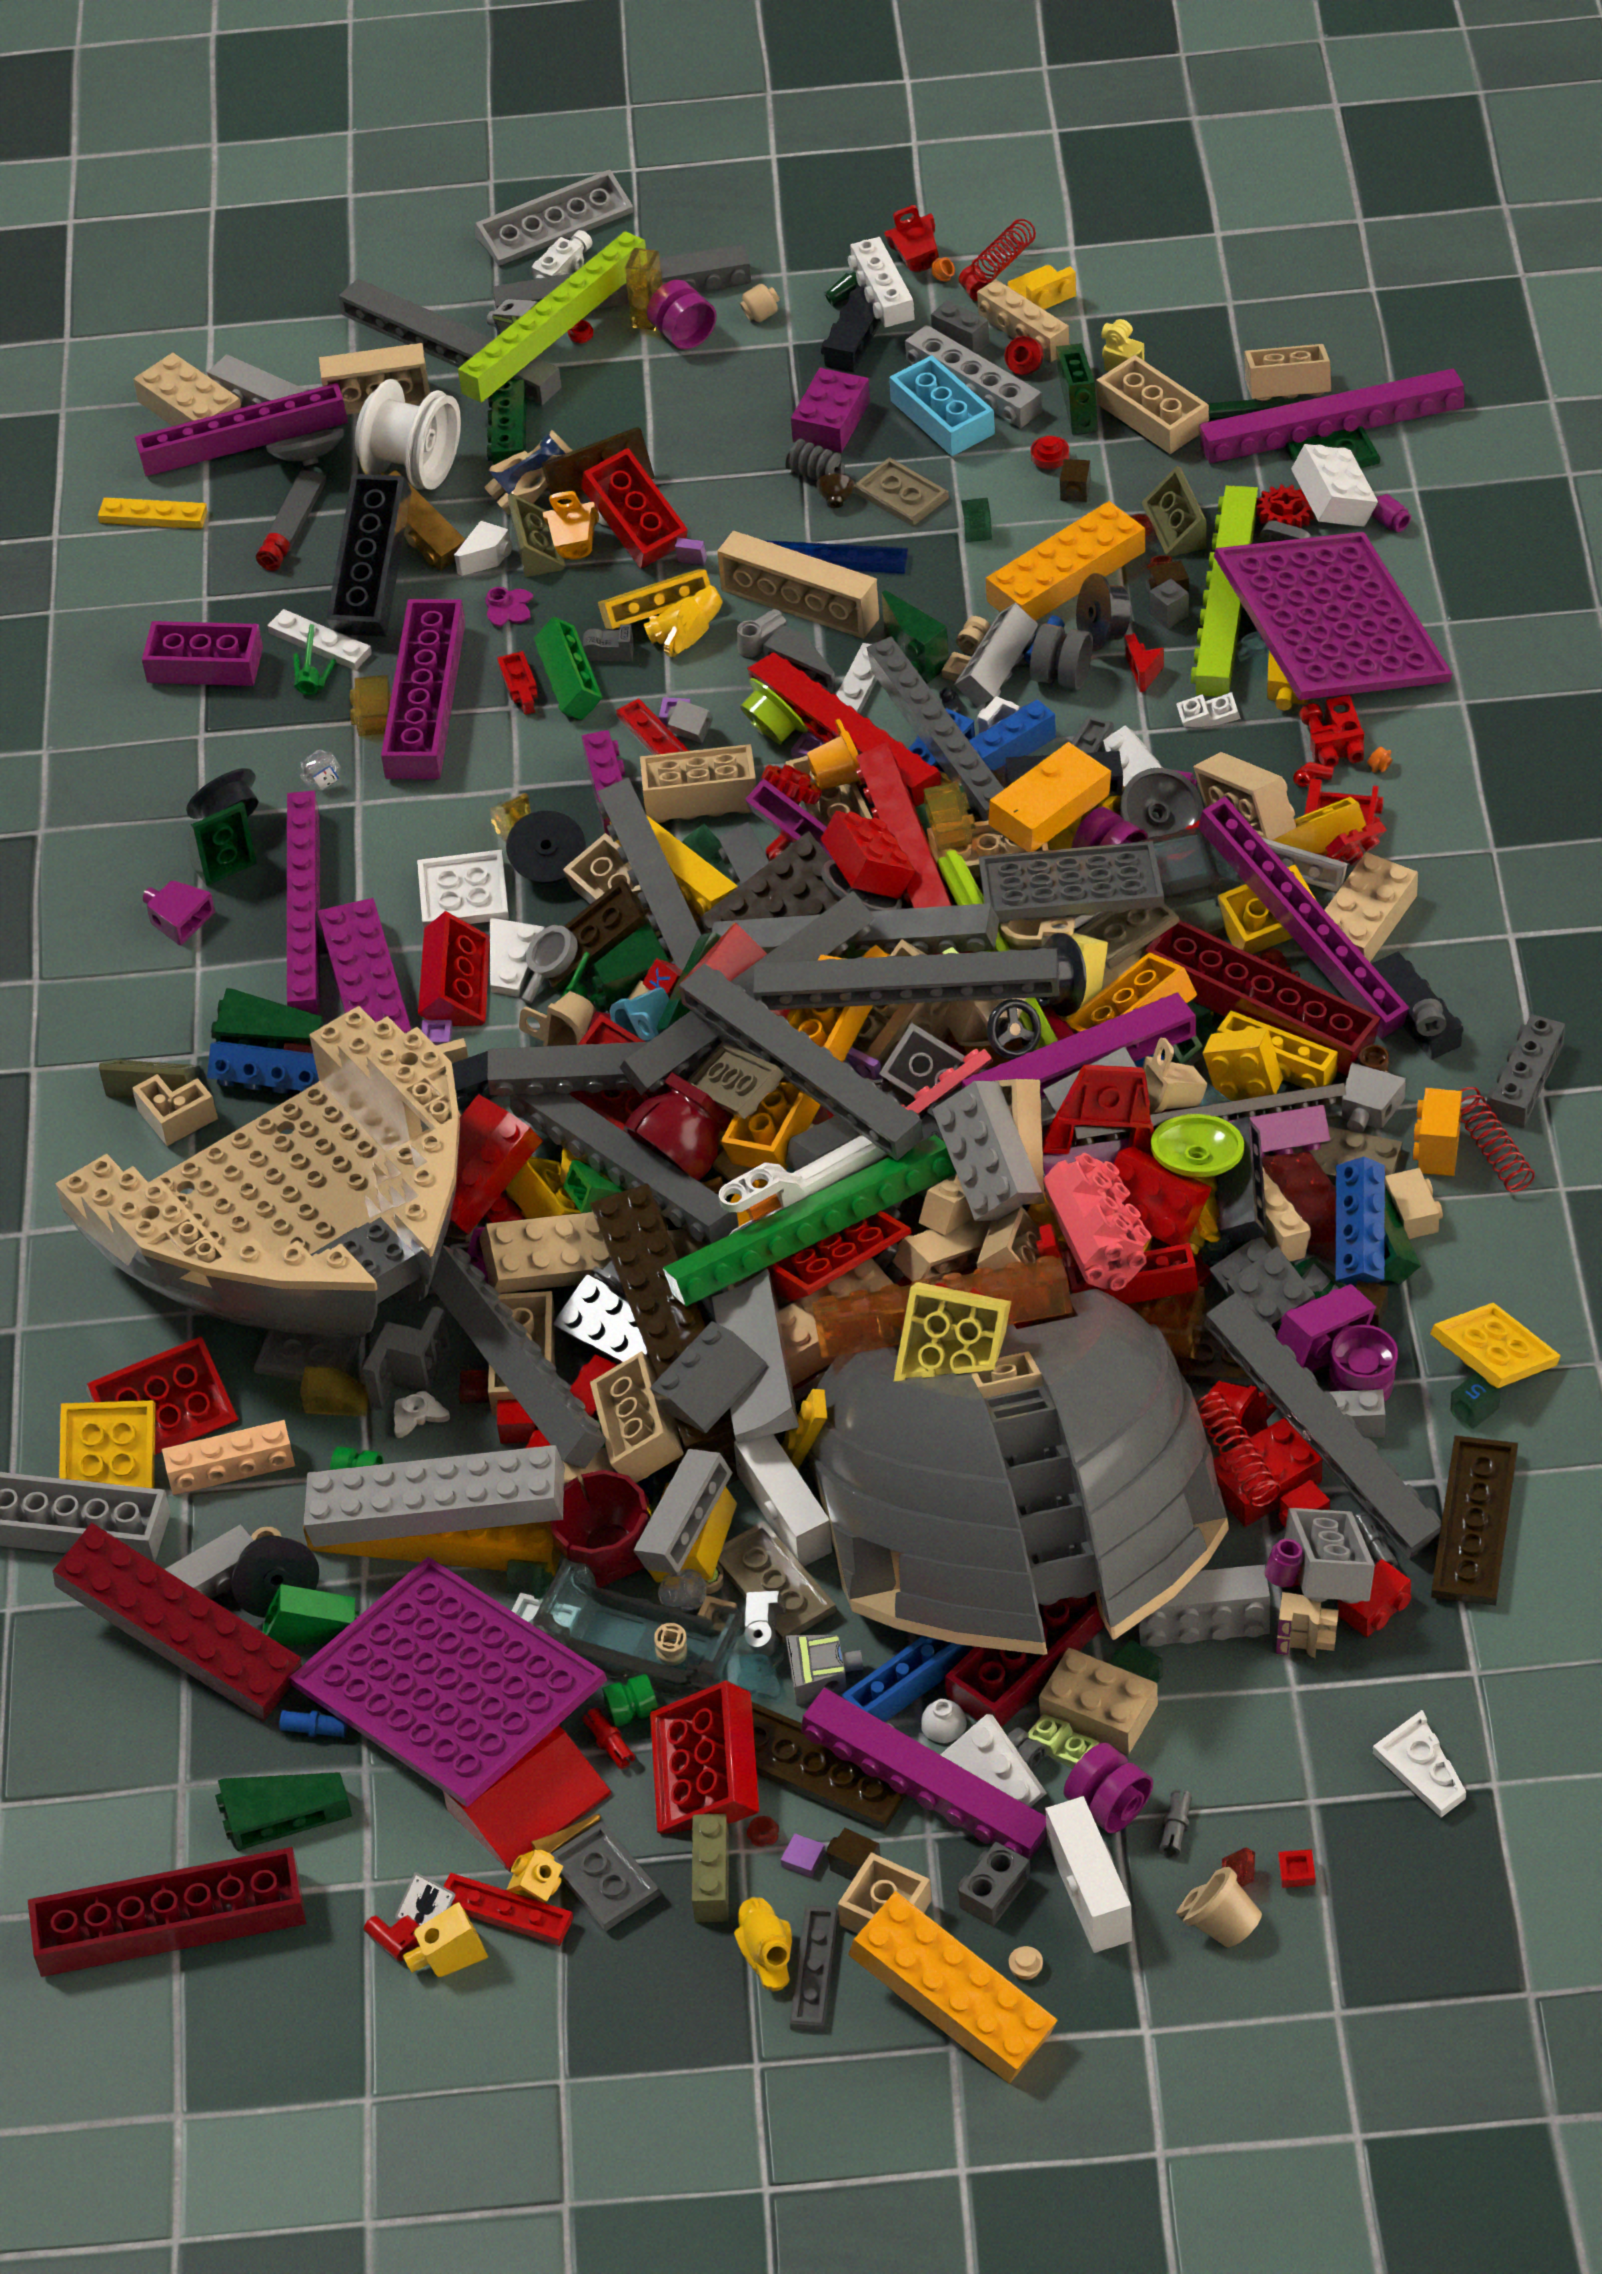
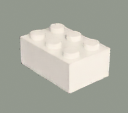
M1304 444L1291 470L1317 520L1320 522L1365 527L1378 501L1351 450Z

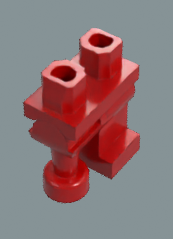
M1350 695L1325 701V721L1327 726H1323L1321 723L1323 712L1318 704L1311 703L1305 705L1300 710L1299 716L1302 723L1310 727V750L1313 753L1314 763L1321 762L1322 765L1335 767L1338 765V759L1342 757H1348L1349 762L1352 763L1364 760V731L1361 728ZM1338 705H1344L1345 711L1337 713L1334 711V708Z

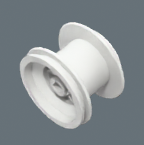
M388 379L380 384L363 404L356 425L355 449L364 474L376 475L384 473L392 462L406 466L408 480L415 489L421 490L425 488L432 490L437 488L450 471L459 443L461 418L456 399L453 396L446 395L443 391L436 390L426 396L420 406L405 403L403 390L396 380Z

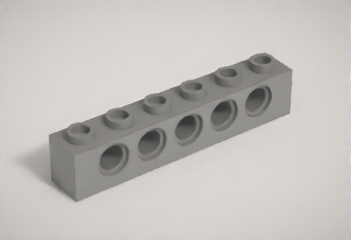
M925 325L905 340L906 360L913 365L933 355L994 410V413L1019 428L1024 427L1042 413V392L932 327Z

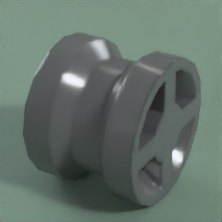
M1424 999L1413 1007V1016L1417 1020L1416 1028L1421 1035L1434 1036L1445 1029L1446 1020L1442 1015L1443 1008L1440 1001Z

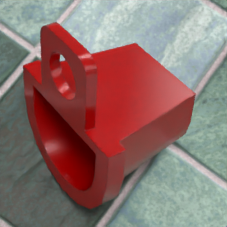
M916 205L896 211L893 214L896 227L884 232L888 245L899 253L910 271L921 272L931 268L933 261L939 258L934 237L936 225L932 213L920 217ZM906 214H913L912 217L907 220H900L901 217Z
M1218 1381L1209 1391V1393L1220 1392L1224 1394L1225 1400L1230 1404V1409L1236 1413V1418L1241 1421V1427L1245 1428L1249 1437L1268 1427V1418L1277 1409L1273 1403L1267 1407L1268 1397L1262 1391L1258 1393L1257 1387L1251 1385L1247 1388ZM1218 1394L1208 1396L1203 1404L1210 1400L1222 1399V1397ZM1221 1401L1206 1405L1202 1408L1201 1413L1206 1414L1213 1411L1221 1404ZM1224 1403L1222 1408H1227V1405ZM1227 1410L1219 1411L1214 1416L1207 1418L1205 1424L1208 1426L1212 1425L1215 1421L1223 1418ZM1229 1411L1227 1417H1233V1414ZM1233 1419L1224 1420L1212 1428L1221 1431L1229 1427ZM1237 1421L1234 1422L1233 1426H1238ZM1238 1428L1229 1429L1224 1435L1230 1438L1236 1434ZM1240 1429L1238 1435H1244V1432ZM1244 1437L1232 1440L1233 1445L1237 1446L1240 1444Z

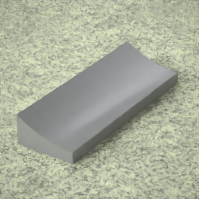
M609 169L476 222L475 238L487 249L496 264L501 266L551 246L560 237L568 239L578 230L586 232L633 213V205Z
M766 1269L745 1284L725 1293L712 1296L716 1323L733 1331L768 1365L730 1407L737 1443L799 1427L776 1292L768 1269Z

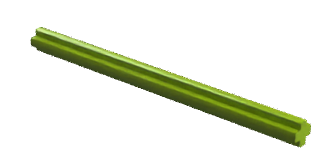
M950 850L946 852L945 857L938 858L937 866L957 905L984 904V898L962 855H958L956 850ZM999 927L995 950L983 951L999 952L1010 950L1006 940L1001 935ZM1026 998L1025 1002L1029 1003L1036 1010L1041 1022V1037L1034 1049L1035 1051L1058 1040L1036 998ZM1022 1010L1018 1021L1021 1022L1024 1029L1032 1032L1031 1020Z

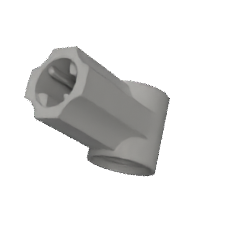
M773 609L755 621L741 622L737 627L738 653L744 657L759 655L762 651V645L782 625L787 627V621L784 619L782 612Z

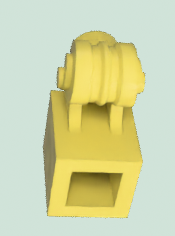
M1118 319L1113 324L1106 323L1102 329L1101 336L1106 339V345L1102 351L1104 369L1106 371H1111L1134 355L1144 361V343L1128 338L1133 329L1130 323L1125 320Z

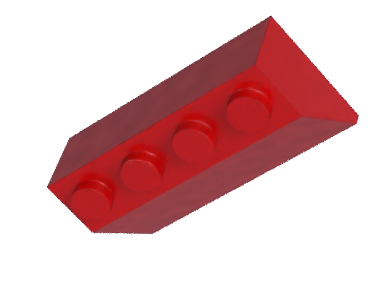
M444 911L424 928L418 1015L427 1020H451L453 1027L482 1026L486 1021L490 936L447 911Z

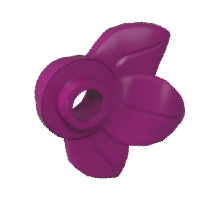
M504 587L491 588L485 598L488 608L487 618L493 625L502 627L507 621L516 624L524 623L531 617L530 611L525 604L531 601L534 596L531 592L524 589L508 591Z

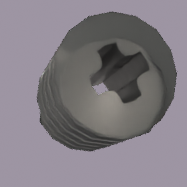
M798 439L787 454L785 462L786 469H791L793 472L801 473V475L806 477L809 476L813 480H818L830 473L844 474L845 465L841 462V455L839 453L832 455L831 450L826 449L823 451L821 446L814 448L813 443L808 442L806 444L803 439Z

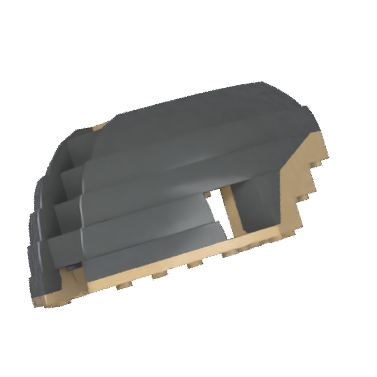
M357 1006L310 1034L319 1078L318 1083L164 1174L147 1182L134 1166L122 1171L112 1158L105 1154L55 1183L64 1213L92 1245L112 1264L137 1279L146 1287L182 1306L239 1325L296 1334L361 1338L373 1329L374 1319L377 1317V1304L388 1297L398 1300L406 1298L411 1305L418 1304L421 1297L422 1299L426 1298L450 1222L456 1192L460 1119L452 1062L418 1027L404 1033L388 1016L375 1023L360 1006ZM286 1129L294 1130L291 1134L288 1135L280 1134L283 1130ZM187 1188L194 1189L189 1194L180 1193Z
M1099 1289L1066 1295L1070 1317L1068 1319L1016 1329L1012 1320L1008 1317L1006 1333L994 1370L963 1374H941L928 1378H922V1376L911 1377L894 1382L898 1355H891L882 1334L850 1341L835 1358L816 1388L825 1390L827 1419L809 1449L807 1457L811 1474L820 1493L822 1509L830 1520L831 1542L836 1551L841 1585L852 1612L899 1630L955 1644L1045 1655L1047 1654V1648L1038 1604L1051 1605L1058 1602L1059 1599L1068 1597L1083 1598L1089 1596L1091 1592H1095L1099 1615L1112 1640H1114L1174 1598L1209 1562L1229 1527L1221 1491L1217 1483L1211 1447L1207 1442L1192 1390L1180 1373L1171 1348L1157 1325H1149L1141 1315L1129 1306Z

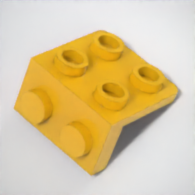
M1045 265L1008 281L1007 286L1045 310L1076 296V272L1071 266L1057 272L1051 265Z

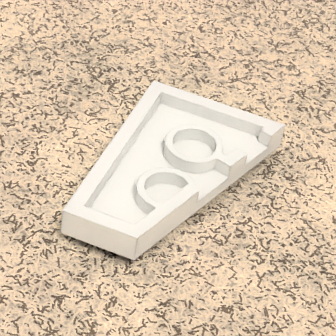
M1126 725L1103 740L1106 752L1120 751L1123 786H1126L1141 771L1150 768H1163L1159 761L1146 749L1141 740Z
M490 918V986L492 993L514 997L520 996L531 970L526 962V953L531 941L544 929L543 926Z
M1423 1710L1373 1746V1754L1440 1817H1443L1466 1799V1791L1450 1761L1444 1756L1438 1738L1428 1726Z
M986 1714L940 1754L1030 1808L1047 1794L991 1714Z

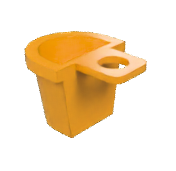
M573 491L550 495L549 501L554 510L543 512V519L550 528L557 553L563 558L572 560L588 556L592 551L594 527L599 521V512L595 502L581 504L576 493ZM561 499L572 500V502L568 504L558 503V501Z
M840 719L835 720L840 737L807 752L811 774L821 790L854 782L862 785L856 769L860 767L856 758L858 752Z

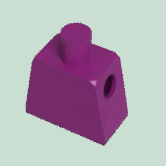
M170 881L160 891L149 887L143 894V902L147 904L151 924L180 946L215 913L210 892L181 882Z

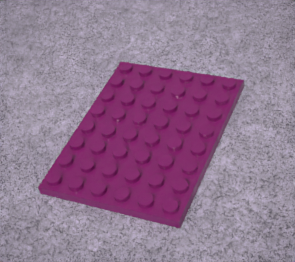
M1364 532L1216 548L1214 553L1215 560L1299 700L1450 682L1453 673Z
M426 1557L289 1677L293 1687L466 1807L470 1806L607 1681L604 1671L430 1557Z

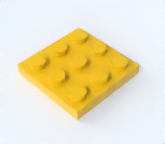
M1494 1302L1433 1325L1430 1333L1444 1348L1452 1351L1463 1360L1465 1365L1473 1368L1489 1384L1496 1388L1555 1367L1561 1357L1560 1354Z
M154 1401L61 1403L59 1478L154 1489L156 1403Z

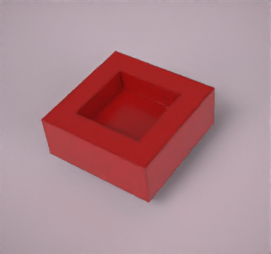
M1312 1849L1278 1852L1282 1888L1316 1885Z

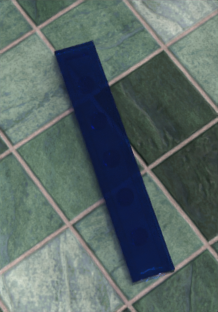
M763 540L853 571L905 574L908 560V548Z

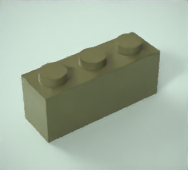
M726 1814L693 1815L692 1906L695 1922L729 1921V1831Z

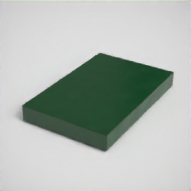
M1358 426L1353 431H1346L1345 429L1334 431L1327 437L1320 435L1307 437L1306 440L1300 443L1294 440L1286 443V451L1293 463H1295L1304 444L1351 450L1360 469L1380 464V456L1363 426Z

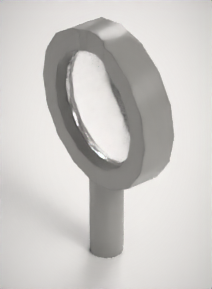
M551 925L540 931L529 944L526 962L534 974L521 998L524 1002L532 1004L544 978L560 975L574 960L577 952V939L570 930L563 926Z

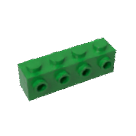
M553 616L534 637L538 649L537 652L544 664L545 673L549 677L552 691L555 693L559 703L560 711L568 717L573 716L583 721L603 697L575 626Z

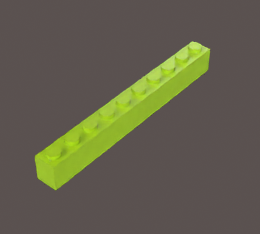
M626 231L623 232L459 367L458 374L461 393L482 403L648 265L645 240Z
M1225 486L1224 496H1219L1218 512L1221 515H1216L1215 531H1218V533H1213L1212 550L1253 543L1258 487ZM1210 552L1209 568H1212V571H1207L1206 587H1209V590H1204L1203 606H1206V609H1201L1200 625L1203 628H1198L1197 645H1200V648L1195 647L1194 664H1197V667H1192L1191 684H1196V695L1198 696L1203 694V696L1220 697L1230 693L1243 605L1215 560V552Z

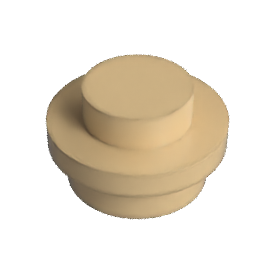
M1019 1947L1009 1957L1011 1972L1022 1980L1033 1979L1043 1967L1042 1955L1033 1947Z

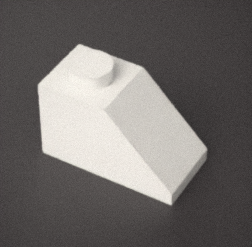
M480 521L454 554L457 574L463 576L499 566L504 558L510 555L512 550L509 529Z

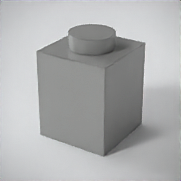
M679 699L676 706H672L667 715L668 726L673 734L701 744L713 720L709 710Z

